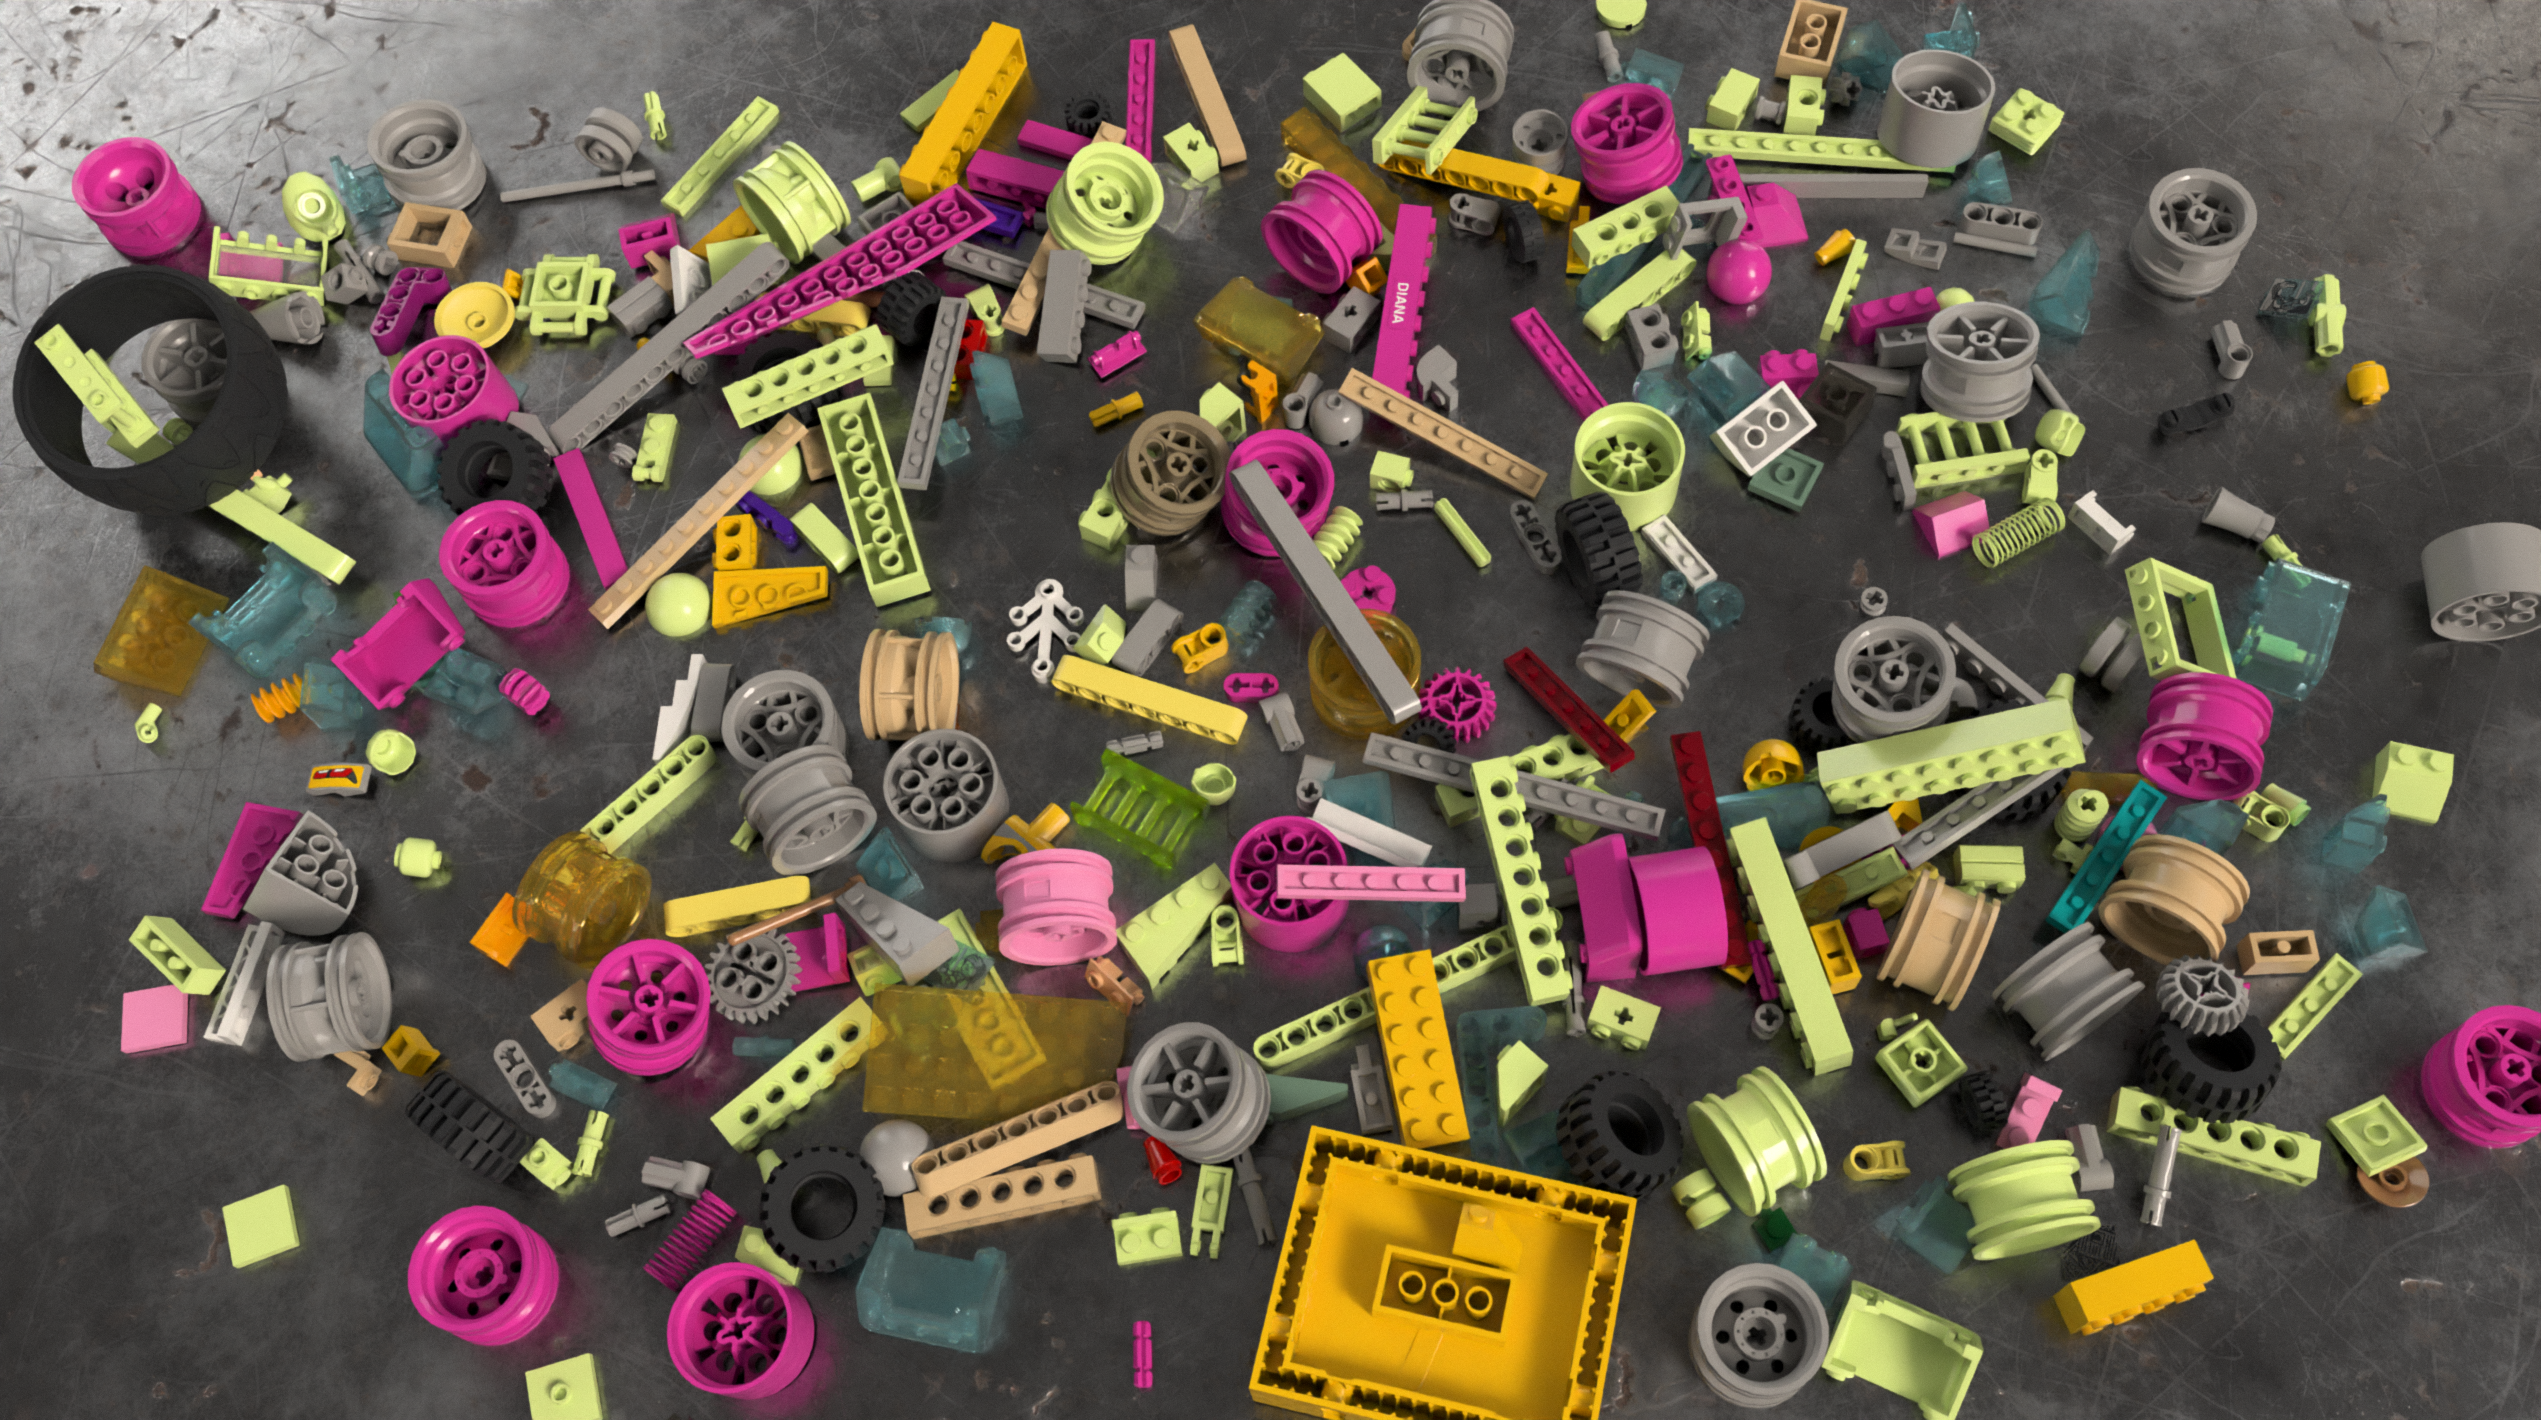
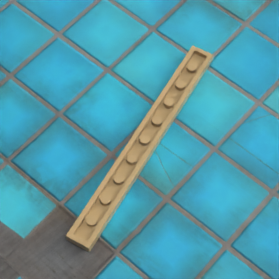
M1102 121L1091 144L1105 141L1122 144L1126 137V130ZM1048 228L1002 319L1003 328L1027 336L1044 301L1050 250H1065L1056 241L1050 228Z
M787 413L588 610L609 629L808 432L805 426Z

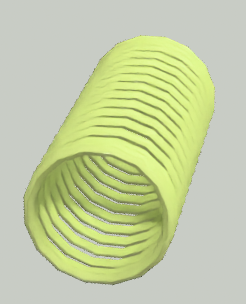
M2044 497L2015 515H2011L1984 532L1975 535L1972 541L1975 555L1983 565L1994 568L2014 555H2018L2019 552L2034 546L2035 543L2050 537L2051 534L2064 529V513L2054 500ZM2043 502L2048 504L2057 514L2060 522L2059 528H2057L2053 514L2042 505ZM2043 508L2051 516L2054 522V526L2050 523L2049 519L2044 514ZM2032 514L2035 515L2037 522L2039 523L2040 527L2044 530V534L2041 533L2038 524L2032 518ZM2027 517L2031 520V523L2035 530L2038 532L2039 537L2035 535L2032 526L2027 521ZM2021 519L2025 522L2029 532L2033 535L2034 540L2030 538L2026 528L2023 526L2021 522ZM2016 522L2020 525L2022 532L2028 538V542L2024 540L2022 533L2016 526ZM2011 526L2015 528L2018 537L2022 540L2023 546L2019 543L2016 535L2011 529ZM2006 529L2010 532L2013 540L2017 544L2018 549L2014 546L2011 538L2006 533ZM2000 531L2005 535L2006 540L2012 547V551L2008 548L2005 540L2001 537ZM1995 535L1999 537L2002 545L2007 551V554L2003 552L2000 544L1996 540ZM1979 538L1982 539L1984 550L1990 559L1995 562L1994 564L1990 563L1983 555L1979 546ZM1985 542L1991 548L1994 558L1990 555L1989 551L1987 550Z

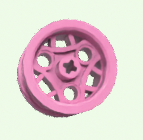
M1045 849L1018 855L1007 860L997 869L996 894L998 901L1003 905L1004 917L998 923L999 951L1005 957L1031 965H1068L1100 957L1112 950L1116 945V918L1109 910L1108 898L1113 893L1112 866L1101 855L1078 849Z

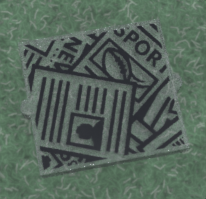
M2101 1224V1227L2096 1231L2074 1241L2059 1245L2057 1254L2061 1257L2064 1280H2079L2122 1265L2120 1255L2123 1253V1250L2119 1248L2116 1224Z

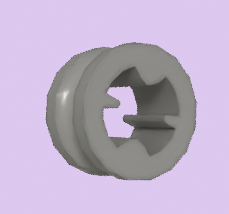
M614 444V451L610 452L609 459L620 467L631 468L633 465L632 460L636 459L637 453L625 444Z
M1870 587L1862 593L1860 607L1866 614L1878 616L1885 611L1888 596L1881 588ZM1874 597L1878 598L1879 602L1875 603L1874 606L1869 604V600H1872Z

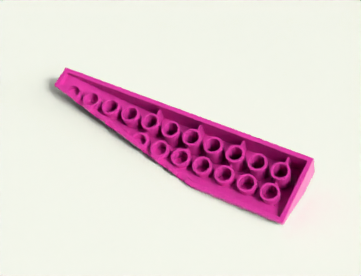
M955 183L686 340L683 344L698 359L775 331L852 295L910 272L997 220L996 216L960 185Z

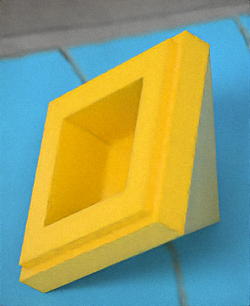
M507 268L502 288L509 296L520 301L523 286L522 275Z

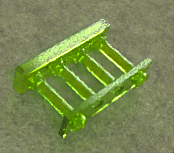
M1106 748L1100 757L1105 775L1084 807L1074 801L1071 802L1069 806L1074 817L1073 820L1082 827L1088 828L1091 826L1149 856L1150 860L1159 867L1165 868L1168 866L1175 870L1178 864L1172 850L1191 819H1196V817L1204 821L1207 819L1211 812L1209 800ZM1122 778L1129 782L1131 787L1110 820L1095 813L1114 781ZM1147 791L1155 795L1156 800L1137 831L1134 833L1120 826L1140 793ZM1172 804L1180 808L1182 813L1162 845L1159 846L1147 840L1146 837L1164 808Z

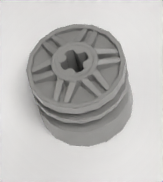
M1546 109L1532 110L1519 117L1512 130V162L1537 167L1545 172L1558 175L1566 164L1568 128L1563 118L1555 112Z

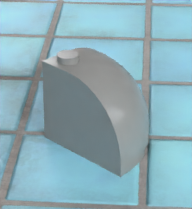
M307 810L264 869L243 910L265 922L273 923L282 930L295 934L317 936L337 930L342 926L352 910L358 891L355 877L357 868L350 850H345L336 838L338 833L328 823Z

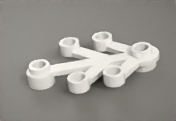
M1054 579L1041 581L1036 586L1034 598L1023 607L1016 606L1009 612L1012 624L1022 626L1027 622L1028 616L1042 607V613L1037 619L1021 632H1012L1007 637L1009 648L1012 651L1018 652L1025 647V643L1040 632L1038 659L1031 666L1033 677L1039 683L1050 682L1055 673L1054 664L1050 660L1052 631L1065 643L1066 649L1070 652L1076 651L1072 649L1074 645L1068 644L1069 641L1072 639L1079 640L1080 638L1078 633L1070 632L1053 615L1054 606L1066 615L1067 621L1071 626H1079L1084 622L1083 611L1079 607H1072L1063 598V587ZM1053 589V592L1050 594L1044 593L1046 590ZM1016 614H1023L1020 619L1014 618ZM1073 614L1080 615L1077 619L1070 618ZM1015 639L1021 640L1018 644H1012V641ZM1047 665L1045 670H1038L1040 666Z

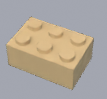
M1796 0L1779 53L1774 76L1789 80L1791 75L1823 78L1822 87L1825 88L1848 8L1813 0Z

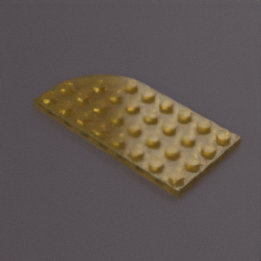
M875 983L862 1111L1006 1121L1098 1083L1110 1081L1118 1068L1123 1053L1127 1002Z

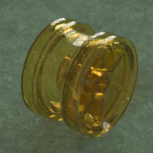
M1371 608L1359 609L1420 699L1421 650L1417 638L1411 629L1398 617L1385 611ZM1324 624L1319 628L1309 648L1308 669L1311 701L1314 711L1321 722L1331 731L1345 738L1358 741H1369L1371 732L1390 736L1401 730L1411 720L1412 716L1395 725L1392 724L1326 625ZM1332 674L1340 675L1334 681L1330 679ZM1349 696H1351L1352 698H1354V699H1356V700H1359V701H1357V702H1356V701H1352V700H1349L1348 698H1349Z

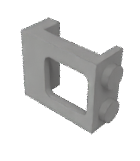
M1739 197L1678 204L1669 227L1663 236V246L1668 250L1671 260H1677L1684 245L1716 242L1719 247L1725 242L1738 239L1748 219ZM1712 212L1705 227L1691 229L1693 224L1689 215Z

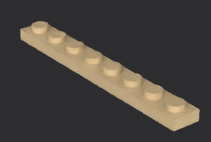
M1351 368L1338 391V394L1533 500L1548 476V473L1354 368Z

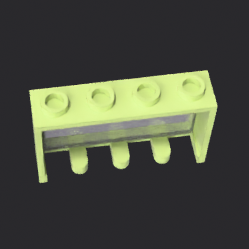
M214 226L209 269L210 283L230 296L246 297L252 300L275 301L297 291H306L309 297L314 296L320 306H324L325 293L321 276L327 271L328 240H322V252L306 250V241L302 238L294 240V248L278 246L275 235L266 236V245L249 243V234L245 231L238 232L237 241L222 240L220 226Z

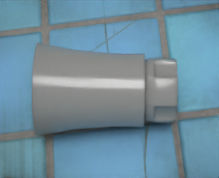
M2221 486L2206 507L2201 523L2216 526L2244 538H2251L2262 543L2271 532L2275 523V517L2264 513V510L2238 498Z

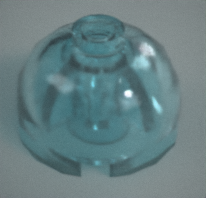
M2000 151L1987 154L1977 160L1971 169V179L1966 180L1970 196L1975 194L1978 201L1985 204L2001 206L2011 203V191Z
M1646 369L1641 370L1632 386V402L1654 407L1669 418L1677 415L1684 407L1689 395L1686 387L1675 379H1672L1671 383L1664 380L1665 374Z
M919 617L915 619V636L918 639H923L929 631L937 632L938 635L941 632H950L955 638L959 655L970 644L972 621L965 623V619L932 617V622H924V617Z
M1388 924L1374 925L1361 932L1356 938L1352 949V961L1357 976L1363 981L1368 982L1365 967L1368 961L1414 952L1408 936L1396 926Z

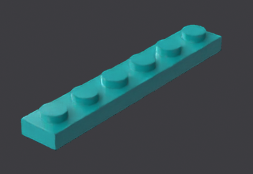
M2139 780L2055 903L2045 921L2064 934L2084 923L2122 866L2124 859L2130 852L2131 846L2136 839L2142 836L2167 796L2144 781Z

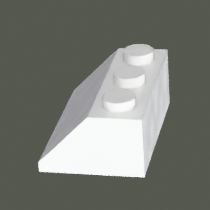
M1781 381L1709 437L1728 461L1748 477H1751L1816 427L1817 424L1785 382Z

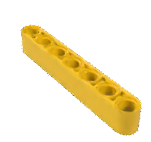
M1406 139L1401 142V144L1425 149L1430 145ZM1452 148L1442 164L1431 175L1426 174L1425 160L1394 153L1390 155L1383 165L1376 163L1385 170L1520 202L1529 200L1532 204L1539 200L1549 182L1546 172L1537 167Z

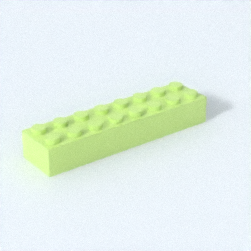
M871 393L817 408L868 588L876 607L931 591Z
M2068 697L1817 752L1820 784L1836 814L1853 813L1856 810L1869 807H1882L1888 803L1903 800L1911 801L1918 797L1944 794L1948 791L1965 787L1974 788L1984 783L2007 781L2013 777L2027 774L2036 775L2046 770L2061 767L2070 768L2076 764L2086 762L2080 730Z
M1764 817L1730 828V839L1726 840L1730 863L1732 867H1738L1736 868L1738 874L1737 882L1742 895L1748 893V913L1752 923L1758 922L1759 924L1757 925L1758 939L1765 943L1766 950L1769 951L1768 959L1775 976L1774 980L1779 979L1780 981L1778 985L1784 1010L1790 1008L1791 1013L1789 1015L1791 1021H1789L1793 1036L1795 1039L1801 1038L1802 1043L1800 1045L1802 1050H1800L1804 1066L1806 1069L1812 1068L1814 1076L1850 1066L1853 1048L1767 819Z

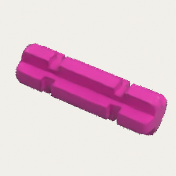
M1761 939L1748 942V948L1753 958L1752 967L1758 985H1761V989H1759L1761 997L1764 1001L1774 1000L1778 998L1780 992L1777 983L1773 982L1775 976L1768 955H1765V951H1767L1765 943Z
M1137 1321L1133 1323V1336L1136 1338L1133 1341V1366L1136 1369L1134 1385L1136 1388H1149L1152 1386V1373L1150 1372L1152 1368L1151 1340H1149V1337H1151V1324L1148 1321Z

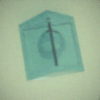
M883 827L855 866L868 886L902 903L925 888L889 828Z

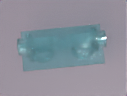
M564 1059L563 1063L552 1064L549 1069V1075L552 1076V1081L549 1084L550 1088L598 1111L603 1110L617 1086V1083Z

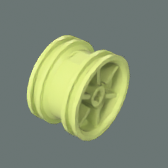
M1106 141L1083 147L1074 155L1063 176L1058 180L1048 197L1046 215L1050 231L1065 250H1081L1090 259L1091 264L1108 265L1117 263L1127 258L1135 250L1144 234L1150 230L1159 217L1164 201L1160 178L1153 166L1140 153L1130 147Z
M1760 1066L1753 1069L1751 1074L1740 1076L1737 1080V1092L1723 1100L1711 1093L1702 1097L1701 1102L1694 1101L1687 1107L1690 1129L1707 1166L1735 1206L1750 1217L1758 1215L1762 1208L1768 1209L1774 1206L1776 1202L1775 1191L1791 1183L1799 1189H1804L1810 1186L1813 1181H1819L1827 1174L1825 1154L1813 1125L1787 1085L1769 1068Z
M2048 1140L2007 1148L1968 1161L1947 1174L1949 1184L1957 1186L1952 1191L1955 1201L1968 1202L1976 1225L1966 1233L1968 1242L1977 1244L1972 1249L1974 1259H2003L2045 1250L2084 1237L2101 1227L2099 1218L2090 1216L2095 1211L2093 1201L2079 1199L2072 1181L2071 1174L2080 1168L2078 1158L2070 1156L2074 1153L2072 1142L2068 1140Z

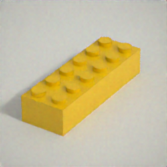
M1428 949L1368 961L1365 967L1402 1146L1423 1150L1469 1140L1470 1136L1431 950Z

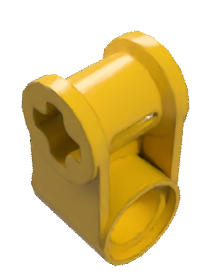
M1210 623L1189 635L1177 639L1172 644L1171 650L1179 656L1183 663V671L1189 674L1223 657L1228 651L1229 644L1224 628L1217 623ZM1213 638L1220 639L1217 643H1208Z

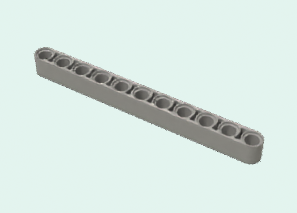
M771 242L759 245L554 422L548 430L549 437L563 454L577 448L581 450L691 355L683 342L750 304L788 270V259Z
M1255 459L1230 471V480L1238 495L1388 720L1395 725L1420 712L1422 706L1418 696L1260 462Z

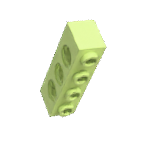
M1666 185L1573 229L1571 246L1588 269L1595 265H1602L1610 258L1620 253L1625 254L1633 247L1641 243H1648L1656 236L1665 233L1680 202Z
M1146 449L1148 455L1156 457L1152 450ZM1110 469L1105 484L1095 492L1091 506L1080 515L1078 526L1082 539L1112 551L1130 521L1118 509L1112 496ZM1106 513H1110V514H1111V515L1106 516V517H1103V516H1102L1103 514H1106Z

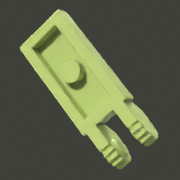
M1208 1164L1201 1165L1191 1224L1193 1233L1190 1255L1198 1256L1201 1249V1233L1206 1231L1213 1232L1212 1242L1209 1247L1210 1258L1218 1259L1221 1234H1224L1234 1173L1233 1168Z

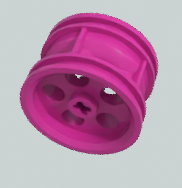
M120 138L99 146L82 160L72 179V194L76 203L98 225L99 230L110 244L118 251L127 255L151 256L175 247L193 231L200 217L201 203L194 188L184 176L178 173L176 165L167 152L158 143L146 138ZM154 183L151 189L146 190L144 188L145 185ZM126 196V201L120 202Z

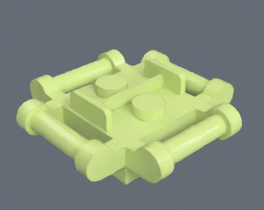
M545 254L543 261L537 262L536 268H526L522 272L523 286L519 306L515 307V318L521 321H528L531 318L530 332L532 335H542L543 333L586 335L588 318H594L599 321L608 319L609 311L607 305L611 284L615 281L616 272L609 268H599L600 259L598 254H588L587 257H555L554 254ZM601 281L597 304L590 305L594 282ZM543 318H550L552 322H543Z

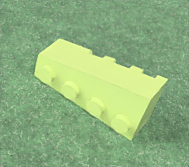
M1213 863L1116 929L1119 946L1151 990L1159 983V979L1167 970L1170 971L1178 962L1177 959L1185 950L1198 940L1197 937L1203 930L1211 925V915L1214 909L1221 905H1229L1234 900L1231 883L1218 866Z

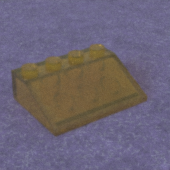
M144 565L93 662L94 673L123 684L181 697L229 598Z

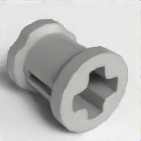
M1760 96L1755 119L1776 121V124L1780 125L1787 101L1779 103L1766 100L1765 96Z
M1762 1004L1756 1010L1755 1016L1751 1021L1752 1032L1760 1039H1772L1778 1033L1783 1023V1012L1775 1004ZM1763 1017L1768 1018V1022L1772 1025H1766V1020H1762Z

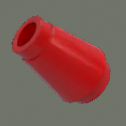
M1153 1136L1147 1138L1143 1142V1147L1153 1179L1158 1180L1161 1185L1169 1184L1178 1179L1182 1174L1180 1160L1165 1143L1160 1142Z

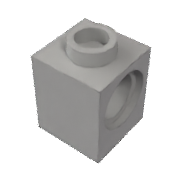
M340 263L321 276L325 297L328 301L349 305L368 292L362 267Z

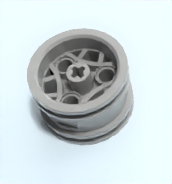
M1488 0L1431 1L1423 8L1418 17L1414 36L1415 46L1411 51L1407 79L1412 91L1417 86L1427 87L1430 102L1448 106L1449 100H1456L1458 106L1460 103H1465L1472 96L1475 97V108L1478 112L1491 107L1502 96L1508 73L1507 61L1510 58L1514 40V28L1510 18L1500 7Z
M2187 168L2167 175L2154 187L2144 208V214L2140 217L2130 237L2129 251L2135 268L2147 281L2168 292L2188 295L2213 290L2229 277L2240 256V252L2245 248L2256 227L2257 210L2255 202L2250 193L2238 181L2215 170Z
M1608 591L1604 594L1602 605L1596 613V618L1599 621L1592 639L1584 641L1581 648L1582 653L1576 659V666L1585 676L1621 696L1626 697L1631 690L1639 689L1652 706L1667 709L1680 707L1684 700L1683 694L1687 693L1690 685L1686 678L1693 661L1699 660L1704 653V646L1707 645L1710 638L1708 630L1689 614L1653 597L1629 591Z
M1878 617L1864 622L1852 630L1842 641L1836 654L1831 700L1834 716L1840 728L1856 743H1863L1944 725L1949 714L1956 676L1954 654L1947 641L1938 631L1926 623L1910 617ZM1908 664H1914L1918 668H1912L1908 666ZM1858 675H1865L1869 679L1865 681H1860L1855 677ZM1923 688L1934 692V696L1921 695ZM1897 709H1905V710H1907V711H1902V712H1895V710H1897Z
M774 670L760 674L748 680L736 690L728 701L723 713L721 729L724 743L748 781L773 760L796 749L811 745L824 744L834 746L840 750L845 761L847 762L850 749L848 731L826 689L816 679L805 673L793 670ZM816 716L813 721L806 722L808 718ZM760 751L764 753V755L756 759L754 758Z
M824 744L811 745L786 753L759 770L741 791L739 808L746 817L750 827L757 832H761L764 838L763 850L776 872L783 875L806 874L838 861L867 838L877 821V813L865 792L853 786L851 782L852 771L840 750L834 746Z

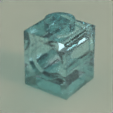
M955 418L942 423L935 452V457L941 467L971 453L968 442L971 441L970 435L964 425L959 427Z

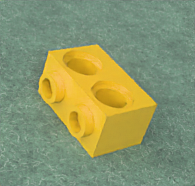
M751 514L722 516L717 521V528H713V540L716 545V552L712 553L714 569H718V571L756 570L757 526Z
M1840 919L1809 927L1810 937L1832 995L1855 989L1862 976Z

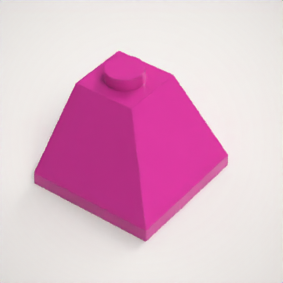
M1774 182L1747 186V196L1764 236L1763 241L1757 243L1758 245L1765 248L1808 241V234L1796 195Z

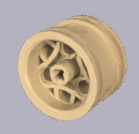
M1923 869L1890 939V944L1886 949L1878 970L1877 979L1884 981L1887 976L1893 979L1892 986L1898 988L1903 983L1932 996L1931 1003L1938 1005L1943 1000L1947 1002L1946 1009L1953 1012L1962 1000L1983 956L1998 917L2001 900L1993 898L1989 903L1985 901L1986 895L1979 891L1975 896L1944 884L1945 877L1938 875L1936 880L1929 878L1930 871Z

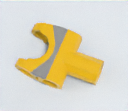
M1052 802L1029 825L1019 816L1013 815L995 831L986 843L981 853V859L987 864H992L997 859L1000 860L1007 855L1018 856L1032 851L1057 849L1049 842L1070 822V818L1058 805Z

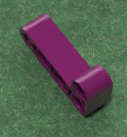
M408 267L396 274L370 327V333L381 355L392 356L399 353L409 336L423 304H440L444 297L452 291L444 270L440 268Z

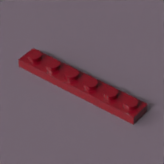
M1527 646L1503 660L1504 668L1609 773L1635 759V751Z

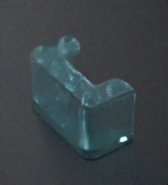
M273 541L262 551L267 556V563L265 566L261 564L258 569L264 575L224 614L215 609L212 612L214 616L204 617L198 612L188 622L208 643L255 679L269 676L287 656L293 653L295 648L307 636L314 632L315 628L328 615L335 611L337 604L335 594L318 575Z
M2277 558L2275 562L2269 561L2263 576L2259 575L2253 588V592L2257 593L2255 602L2260 604L2258 610L2252 612L2248 622V626L2252 628L2250 635L2246 634L2241 647L2236 648L2232 656L2236 678L2303 702L2319 683L2326 670L2351 582Z

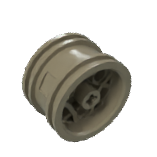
M1179 410L1165 411L1151 416L1135 431L1128 443L1117 455L1111 468V491L1118 509L1133 525L1150 534L1170 536L1189 531L1201 522L1225 494L1226 468L1231 456L1227 442L1216 427L1206 419L1193 413ZM1146 449L1152 450L1156 457L1148 455ZM1193 465L1197 467L1198 472L1194 470ZM1193 491L1199 501H1194L1188 494ZM1160 495L1166 496L1169 501L1160 497Z

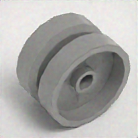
M600 107L594 108L585 120V126L580 129L575 137L574 144L578 152L594 166L611 173H621V171L627 170L632 161L633 154L638 151L642 144L643 136L637 126L627 117L614 110Z
M2118 616L2105 631L2103 630L2099 634L2078 667L2080 672L2089 678H2093L2107 666L2108 669L2101 678V686L2113 694L2124 683L2145 655L2140 633H2136L2127 644L2123 643L2130 633L2131 625Z

